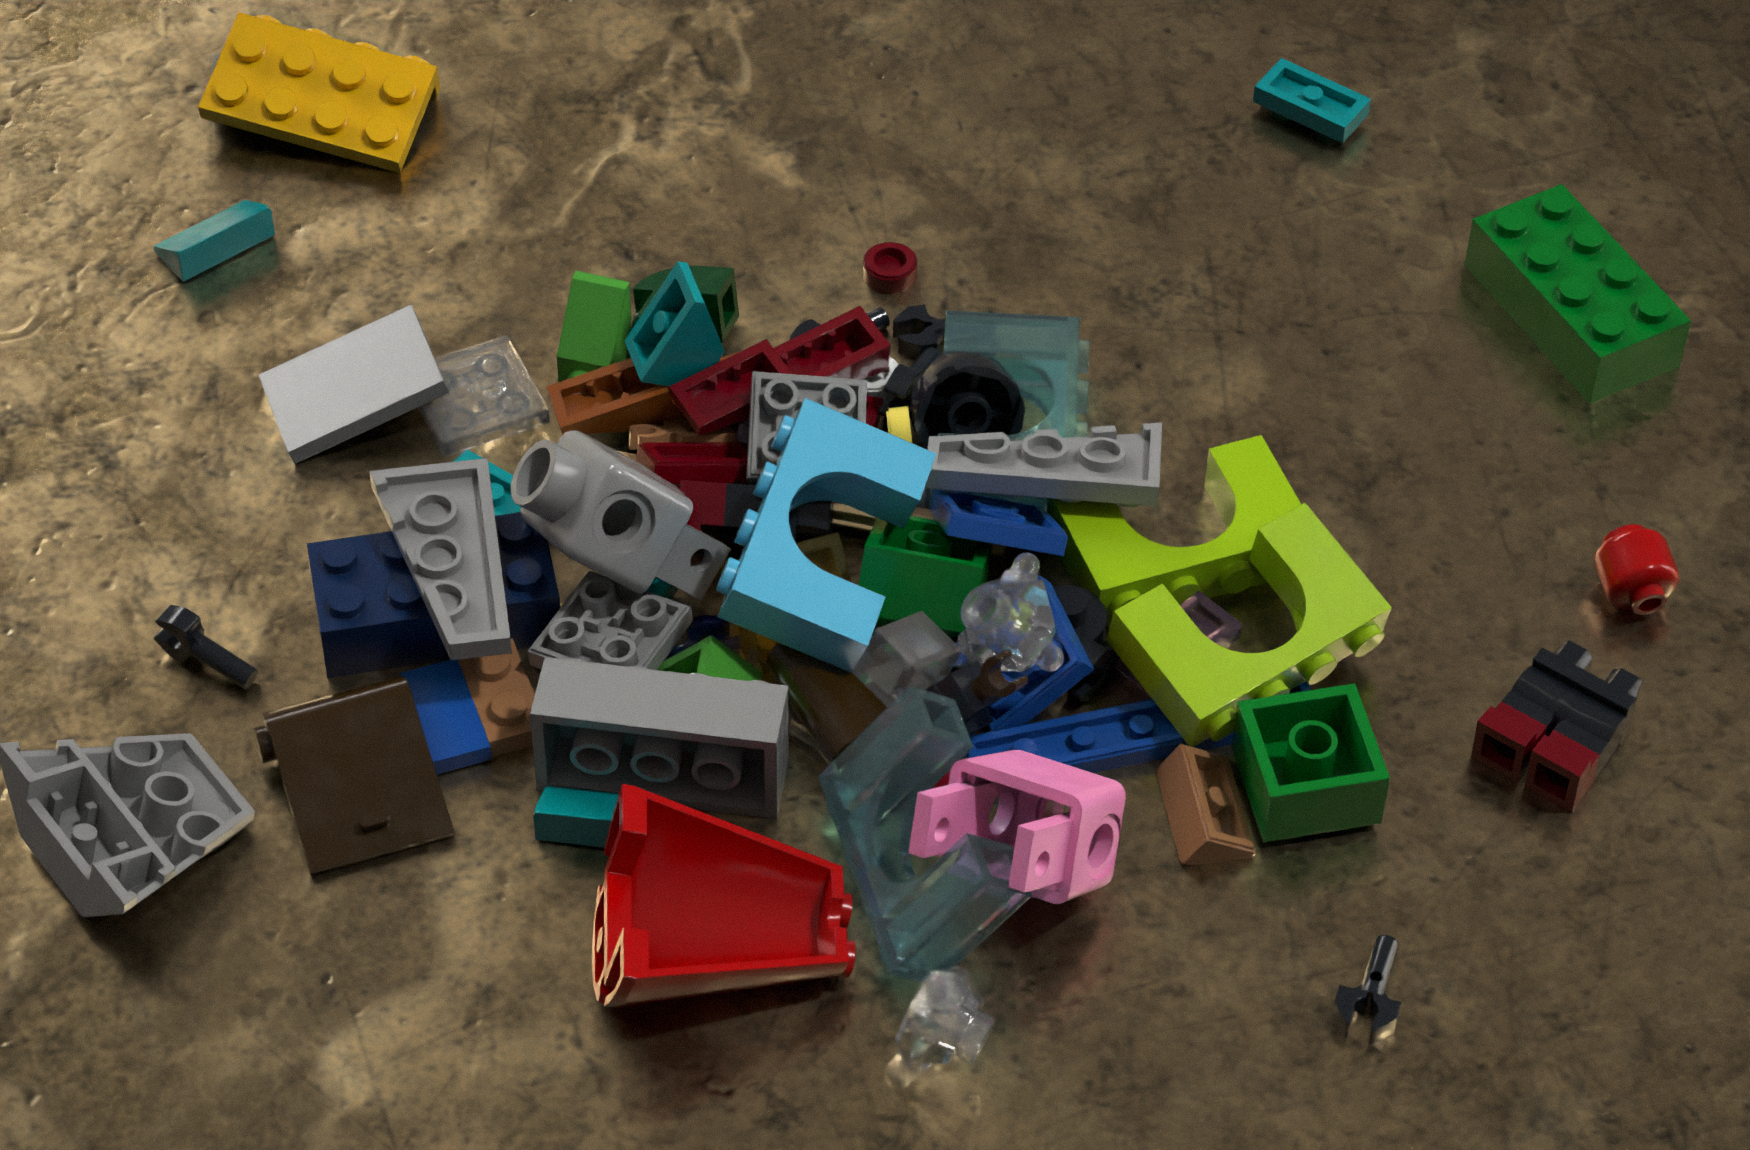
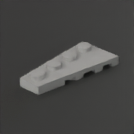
M1162 422L1142 424V433L1117 435L1115 425L1091 427L1090 436L1062 438L1059 436L1057 429L1034 430V434L1025 437L1021 441H1010L1009 437L1003 432L929 436L927 450L936 453V457L925 488L939 489L953 494L977 492L1000 494L1007 498L1028 496L1054 498L1068 503L1092 501L1116 503L1123 507H1137L1140 505L1158 507Z
M488 459L369 471L372 490L450 660L511 654V638Z

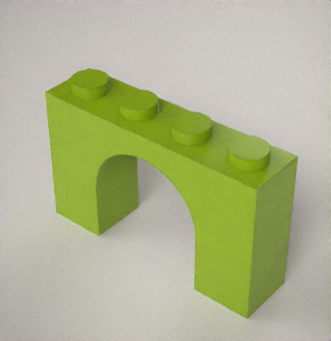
M1262 435L1209 448L1204 487L1227 529L1217 538L1204 544L1175 547L1153 542L1141 536L1127 523L1116 503L1092 501L1068 503L1059 499L1048 498L1047 512L1068 535L1065 554L1060 556L1074 585L1085 588L1097 595L1099 600L1105 605L1107 626L1111 624L1113 613L1116 609L1162 583L1182 608L1197 601L1227 593H1239L1249 587L1267 583L1249 560L1257 531L1262 526L1298 507L1301 503Z
M1306 503L1299 505L1259 528L1249 556L1251 563L1285 603L1293 617L1296 634L1282 646L1261 653H1243L1229 650L1216 644L1199 630L1163 583L1116 609L1113 613L1107 642L1190 747H1195L1208 738H1211L1213 741H1219L1232 733L1237 720L1236 707L1238 701L1289 694L1291 689L1305 681L1309 685L1316 684L1326 678L1336 668L1339 661L1353 653L1356 657L1366 655L1377 647L1385 636L1383 630L1392 607Z

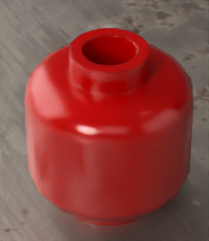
M1625 525L1609 532L1604 537L1602 545L1594 556L1595 570L1609 604L1619 610L1634 611V613L1640 615L1653 613L1666 604L1667 598L1674 593L1679 583L1678 569L1665 537L1658 531L1644 528L1642 525Z

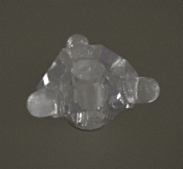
M1031 553L1018 555L1011 569L1005 570L1002 579L984 583L973 589L966 596L961 608V619L966 629L958 635L959 640L949 650L950 662L955 667L963 668L977 660L982 666L987 658L1004 650H1010L1012 656L1002 662L1001 671L1023 672L1036 664L1041 669L1052 672L1062 666L1064 655L1062 650L1052 642L1056 634V627L1044 581L1038 580L1040 563L1035 555Z
M953 966L949 969H936L928 975L910 1004L894 1039L898 1046V1054L886 1068V1078L891 1085L905 1087L919 1074L925 1072L931 1064H949L956 1057L972 1065L980 1054L994 1028L996 1019L981 1011L985 1000L965 968Z

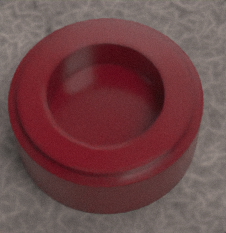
M884 242L874 245L867 250L863 258V279L871 289L880 293L896 294L906 291L913 286L917 279V257L909 247L900 243Z

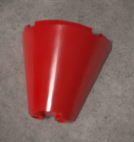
M622 784L605 844L604 855L609 856L604 869L603 886H598L594 914L592 978L594 993L598 1003H603L607 1007L620 1008L831 977H850L854 967L856 947L854 941L847 940L846 929L851 919L853 901L850 893H844L843 867L841 865L639 787Z

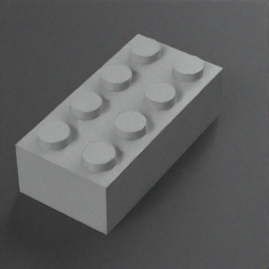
M544 657L530 712L536 790L543 791L546 786L619 793L622 784H627L697 810L771 819L778 818L789 762L788 686L770 684L760 680L744 681L711 677L701 673L686 674L652 670L642 666L627 667L587 662L582 659Z

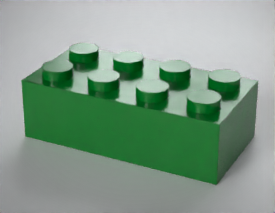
M1563 184L1472 219L1464 266L1589 404L1680 367L1691 320Z

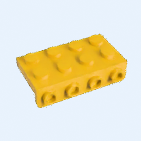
M238 12L198 105L200 118L401 173L429 100L437 98L440 84L437 66L430 65L420 57L411 55L401 57L380 51L374 45L366 42H356L354 44L332 38L327 33L318 29L308 28L303 30L282 24L277 19L268 15H257L255 17Z

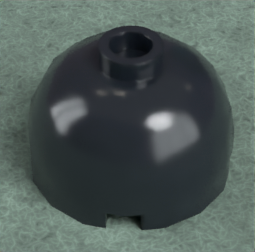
M957 351L937 358L922 370L911 388L909 415L917 439L924 449H928L929 436L1003 432L1009 437L1010 441H1015L1023 427L1025 406L1016 381L997 360L980 352Z

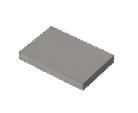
M412 305L259 374L287 452L294 464L450 393Z

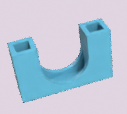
M805 398L795 419L784 415L778 427L771 448L780 451V455L776 465L770 462L765 463L755 486L753 495L762 498V502L758 512L750 509L747 510L734 542L744 546L739 561L729 557L719 579L716 591L725 594V598L717 617L852 673L869 645L885 596L830 574L813 564L800 551L793 539L789 525V512L799 505L812 501H834L853 507L903 529L921 499L936 453Z

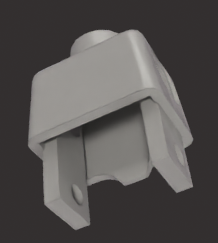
M574 430L565 432L557 444L545 439L536 442L526 451L513 474L511 498L515 504L521 506L520 512L524 522L570 559L635 593H644L654 578L657 577L702 600L731 550L724 543L686 524L693 511V502L678 487L661 478L641 463L582 432ZM704 549L702 561L697 565L691 566L692 555L697 550Z

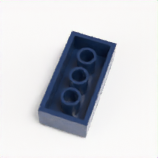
M521 512L495 516L510 638L513 639L517 649L530 648L560 609V597L548 540L524 522ZM392 531L307 543L327 678L450 660Z

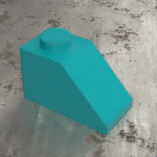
M677 261L624 340L641 382L671 386L718 363L725 353L710 314L686 262Z

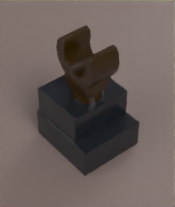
M1004 650L987 658L982 666L977 660L956 670L917 695L949 747L979 732L992 723L994 720L987 709L1001 700L1002 697L1021 690L1028 683L1027 676H1022L1013 682L1003 677L1001 664L1012 656L1010 650Z

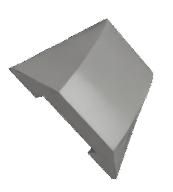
M191 733L116 737L113 746L80 748L74 739L57 740L55 749L20 751L19 742L0 743V765L20 837L82 917L124 914L176 875L228 842L254 819L255 810Z

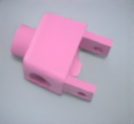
M1009 750L961 759L952 765L948 785L917 792L908 853L921 858L939 854L941 862L946 867L975 878L980 886L1000 893L1027 895L1052 904H1061L1105 887L1111 882L1126 792L1123 785L1114 779L1022 750ZM999 796L997 813L989 825L991 807ZM1064 805L1070 807L1069 812L1064 813Z

